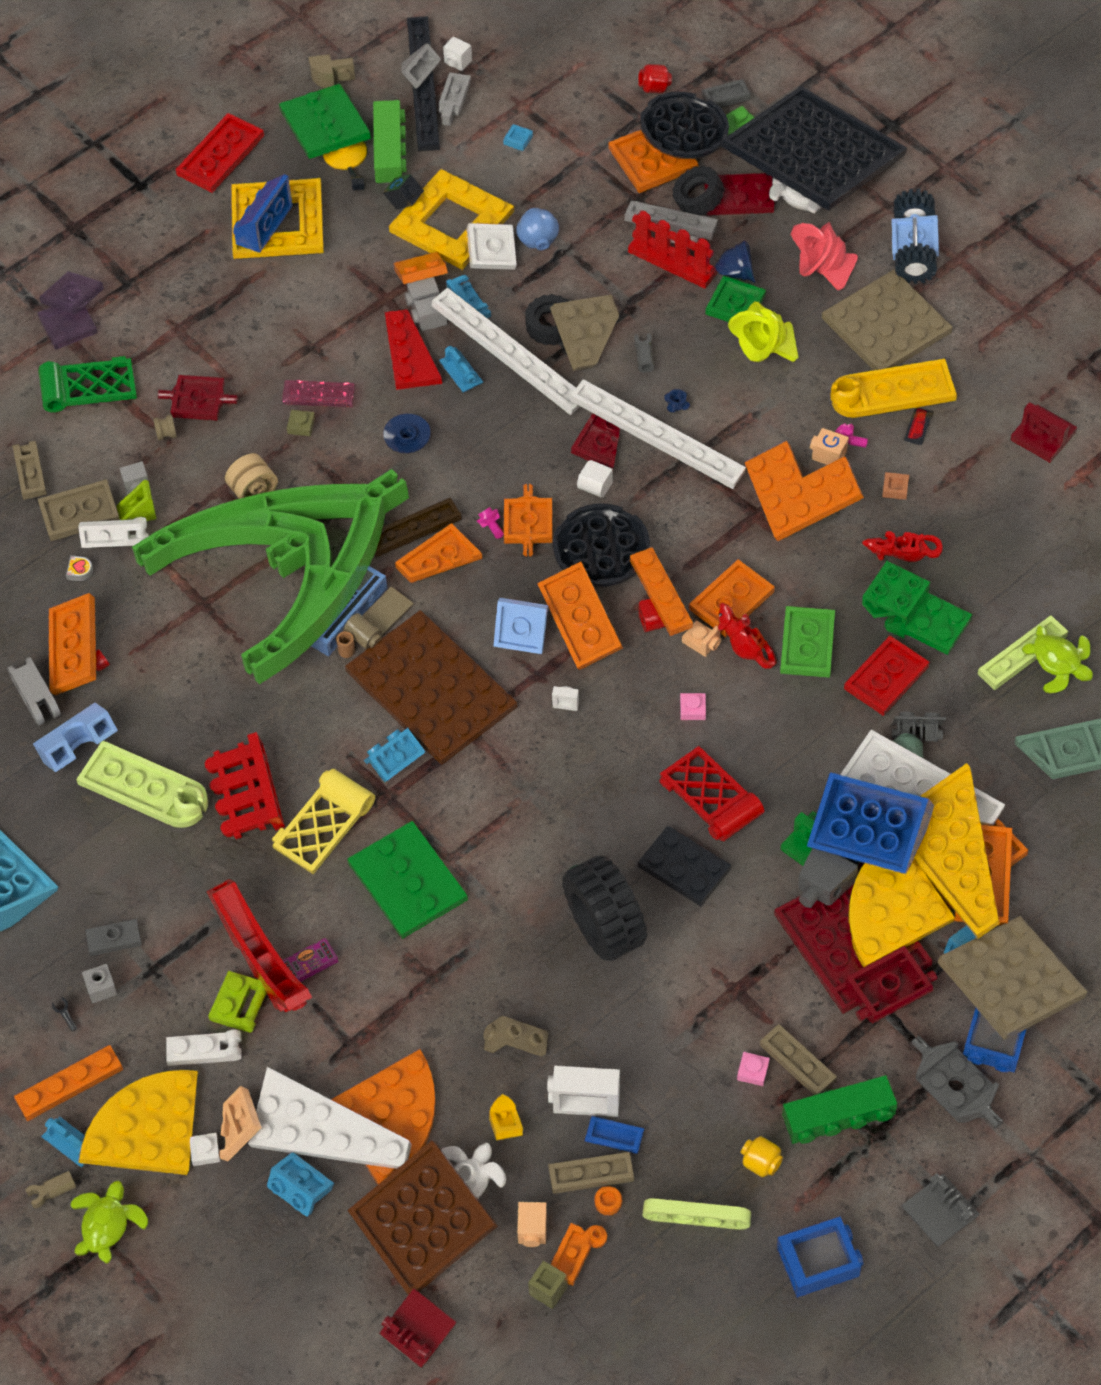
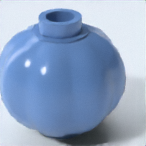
M532 208L522 215L517 224L516 232L519 240L525 246L537 248V250H545L557 237L559 225L557 219L549 211Z

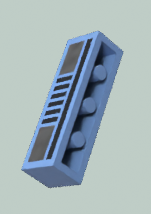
M369 566L362 582L346 607L311 646L329 657L337 648L336 637L339 633L343 632L347 621L356 613L363 615L387 590L386 576Z

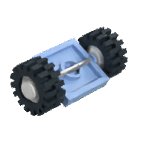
M909 189L908 193L904 190L902 195L898 194L896 199H894L895 219H892L893 260H895L896 275L901 276L904 280L906 279L907 283H910V281H913V284H918L917 281L924 283L925 279L931 280L932 276H935L937 272L936 256H939L938 216L935 215V199L926 190L921 192V189H917L916 192H913V189Z

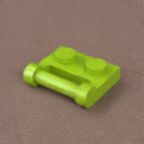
M228 971L208 1015L209 1020L245 1032H253L256 1025L254 1022L267 994L261 981ZM250 990L256 991L245 1017L239 1018Z

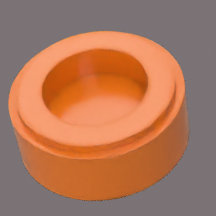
M612 1186L600 1188L595 1194V1207L603 1215L616 1214L622 1206L621 1193Z

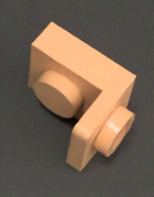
M696 620L693 628L688 629L682 636V643L706 657L711 650L715 651L719 647L721 631L718 630V626L711 630Z

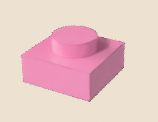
M680 693L681 720H706L705 693Z
M743 1052L737 1080L763 1086L770 1058Z

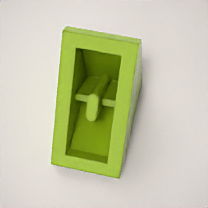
M144 479L116 505L120 520H133L138 517H144L146 521L157 519L148 480Z

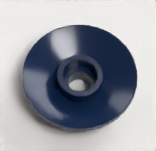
M401 414L393 417L387 422L383 431L384 441L387 446L399 453H413L422 449L428 443L431 435L427 421L415 414Z

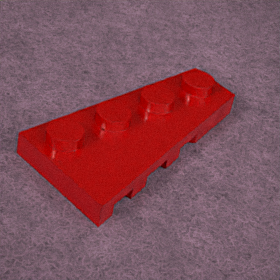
M408 310L385 312L396 390L442 384V378Z

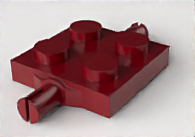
M178 375L177 383L173 390H158V399L172 400L170 411L172 418L218 421L220 408L223 406V403L237 405L238 395L224 394V378Z

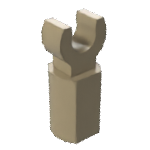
M68 1170L44 1181V1184L41 1186H29L26 1189L28 1197L33 1194H39L37 1199L31 1201L33 1208H39L45 1203L46 1199L51 1198L52 1200L75 1189L76 1185Z

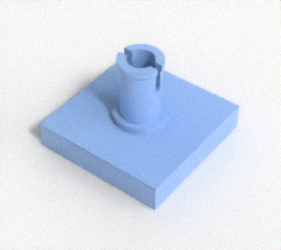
M499 598L494 647L542 654L544 651L548 605Z

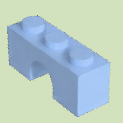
M93 703L33 743L43 763L54 772H57L76 759L73 750L77 746L89 741L99 744L118 730L108 712L97 703Z

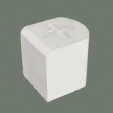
M592 460L588 461L579 474L577 487L603 498L613 483L612 469Z

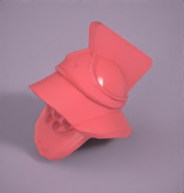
M830 222L820 229L806 223L795 225L791 231V236L801 250L800 274L805 277L817 271L823 274L837 290H842L856 264L857 255L846 253L845 242L841 240L840 236H836Z

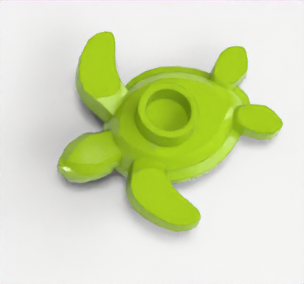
M1038 626L1035 634L1037 638H1035L1034 644L1028 643L1022 647L1024 654H1035L1041 667L1046 672L1056 675L1054 680L1044 685L1043 690L1046 693L1053 694L1064 690L1068 685L1069 674L1071 673L1078 680H1092L1093 673L1091 669L1081 664V661L1087 659L1090 655L1089 640L1083 635L1080 636L1076 648L1070 641L1059 636L1048 635L1044 627Z
M114 1181L109 1186L106 1197L100 1198L97 1194L90 1192L79 1195L72 1200V1209L88 1208L84 1214L81 1226L84 1240L75 1247L76 1255H86L89 1251L92 1253L98 1252L99 1258L108 1264L112 1259L109 1247L114 1245L123 1236L127 1220L134 1222L141 1229L145 1230L147 1228V1216L139 1206L120 1204L124 1195V1187L120 1181Z

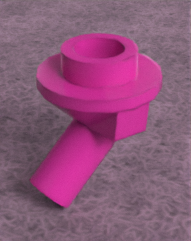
M844 423L835 430L836 433L849 437L848 444L866 448L868 439L853 436V424L847 425Z
M491 507L478 514L480 519L477 520V523L482 528L488 525L495 538L499 539L503 536L504 533L496 522L500 518L497 509L492 511Z

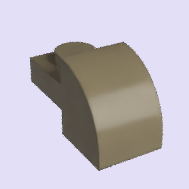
M330 54L308 57L311 78L320 87L327 88L333 86L334 82L355 79L353 58L331 61Z

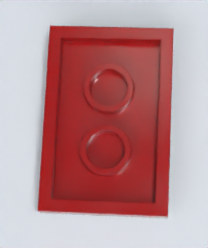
M889 636L844 683V690L884 716L929 668L930 662L892 636Z

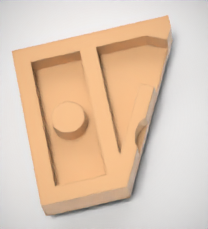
M242 1086L223 1103L221 1136L226 1137L225 1149L219 1151V1157L225 1161H229L261 1129L249 1090Z

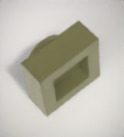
M291 410L287 433L311 437L315 413Z

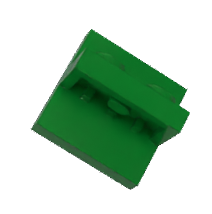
M814 811L808 816L802 812L799 813L794 821V831L781 844L780 848L782 852L802 866H804L812 848L807 847L817 815Z

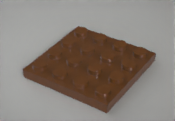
M433 1140L347 1210L408 1295L413 1289L420 1292L498 1227Z

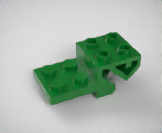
M886 561L864 593L862 605L873 618L887 617L884 627L888 632L903 639L908 635L949 655L972 620V614L930 594L929 581Z

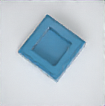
M513 124L503 139L504 145L524 151L533 137V131Z

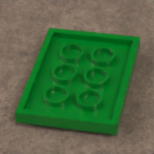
M340 83L279 103L282 115L308 159L371 139L370 131Z
M413 821L347 858L351 869L402 939L468 901V895Z

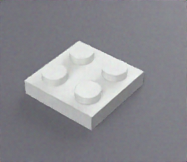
M468 223L467 238L470 268L515 270L517 265L513 225Z

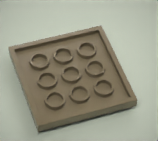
M895 270L890 271L822 312V319L872 370L897 367L952 333L953 328L901 276L896 275Z
M1021 916L1009 921L1008 924L1005 923L989 931L979 939L975 938L941 955L937 962L1004 1040L1084 999L1087 994V990Z

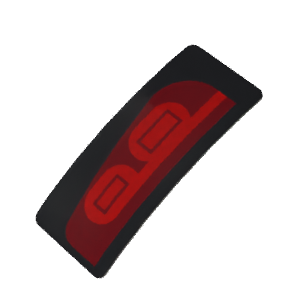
M916 407L904 441L921 446L934 412Z

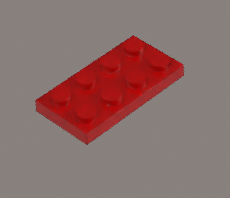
M227 113L176 168V175L213 193L264 137V130Z

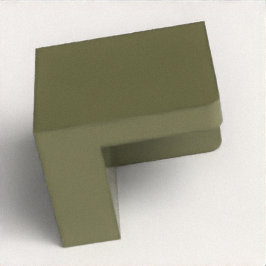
M543 1260L528 1282L529 1295L553 1309L568 1287L567 1274Z

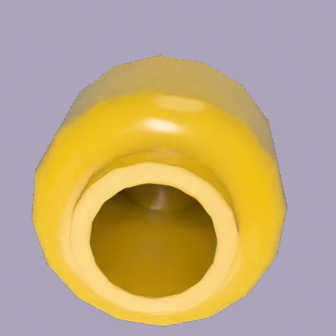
M759 1136L753 1141L747 1140L741 1150V1154L744 1155L742 1161L744 1167L760 1177L773 1176L783 1161V1157L780 1156V1147L763 1136Z

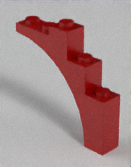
M228 879L206 891L234 946L241 950L254 977L259 979L265 988L274 1008L280 1012L283 1010L287 1012L304 1007L307 1004L306 1001L312 998L308 988L293 975L275 951L253 916L236 883Z

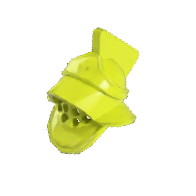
M755 301L747 311L739 312L730 319L728 327L731 333L739 338V344L744 354L751 361L761 362L773 352L792 362L798 359L793 325L791 322L784 323L780 314L766 309L759 302Z

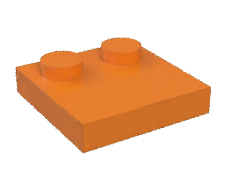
M437 252L393 263L395 272L403 284L448 273L446 264Z

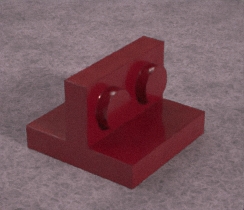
M1029 402L1024 408L1022 423L1011 434L1010 440L1051 463L1075 435L1077 427L1040 405H1034Z

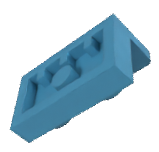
M408 728L403 732L397 729L386 737L389 742L381 747L378 743L367 751L369 757L364 762L372 765L384 783L425 753V750Z
M292 1152L272 1167L267 1187L292 1205L294 1209L308 1217L312 1214L314 1204L332 1191L334 1183Z

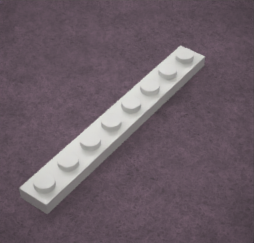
M446 288L432 300L431 306L568 414L572 415L581 407L570 401L571 394L576 387L449 288Z
M584 379L571 394L570 401L732 489L745 473L746 467Z

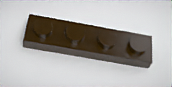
M450 497L383 526L374 554L375 558L447 527L451 523L454 524L462 520L461 513Z

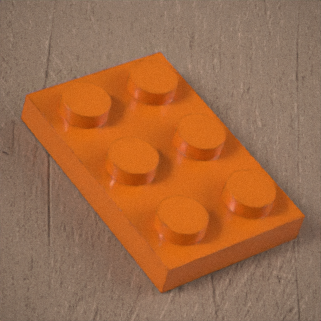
M738 559L689 603V610L714 628L719 625L720 603L728 604L735 616L741 619L743 614L746 613L749 616L774 593L775 586ZM725 630L720 632L724 637L728 635Z

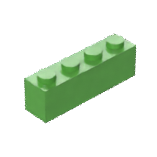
M400 100L373 101L376 183L392 182L394 178L401 177L402 173L406 172V159H402V156H406V143L402 142V139H406L405 126H401V123L405 122V109L400 108Z

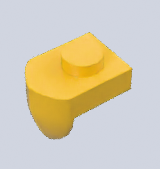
M500 1095L493 1102L489 1112V1120L496 1140L522 1136L523 1127L515 1103L508 1096Z

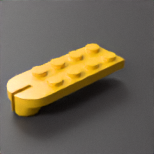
M945 359L844 375L835 380L830 393L833 408L839 414L849 418L956 401L957 398Z

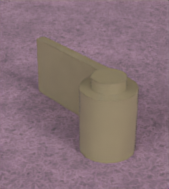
M391 586L363 615L359 613L354 614L345 624L343 632H350L353 635L354 641L366 650L370 647L373 648L413 607L414 603Z

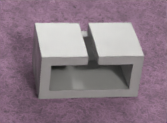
M434 277L407 283L408 292L404 293L407 306H412L411 316L414 324L418 323L421 331L447 325V318L431 306L432 300L439 294Z

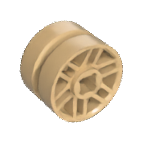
M254 453L237 459L229 467L225 475L227 485L239 499L274 491L278 484V478L260 455Z

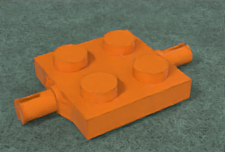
M527 484L523 486L522 497L504 499V544H523V555L526 557L527 549H529V557L533 555V544L552 543V498L533 496L532 484H529V492Z

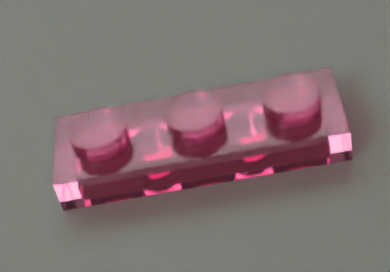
M285 380L282 401L285 405L353 407L355 384Z

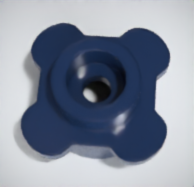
M674 389L665 394L664 400L668 403L667 410L672 413L681 409L688 410L690 403L686 400L687 393L680 389Z

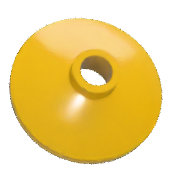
M362 141L324 154L323 158L329 166L335 169L347 170L349 166L355 168L365 160L367 148Z

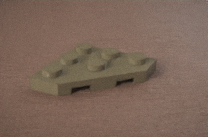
M612 294L557 303L550 307L573 371L593 368L597 364L619 317Z

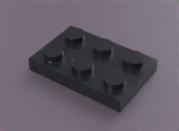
M670 826L663 830L638 861L639 868L700 907L731 870L729 863Z

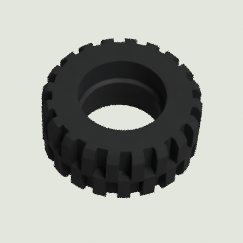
M598 855L565 872L562 878V886L568 906L582 935L585 936L589 946L593 948V951L601 959L613 961L645 943L647 927L644 923L643 913L639 908L640 905L631 887L626 882V878L610 858Z

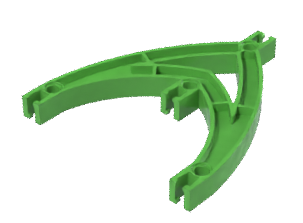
M391 469L369 484L314 485L256 494L220 504L185 517L151 534L132 546L137 564L140 567L144 566L146 573L150 576L181 557L207 549L242 544L271 545L266 548L269 565L273 569L278 567L279 575L282 578L305 565L304 578L299 594L284 620L266 639L241 654L245 671L249 675L253 673L255 681L260 685L303 654L330 627L346 607L362 582L373 559L380 539L385 513L409 499L407 484L402 478L398 482L397 473ZM353 518L344 545L333 564L325 526L323 523L316 521V519Z

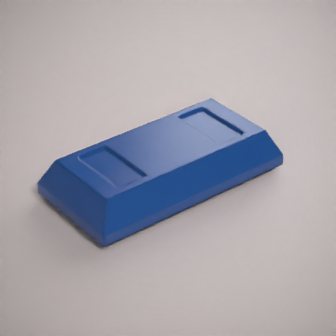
M591 1116L585 1141L638 1154L644 1128Z

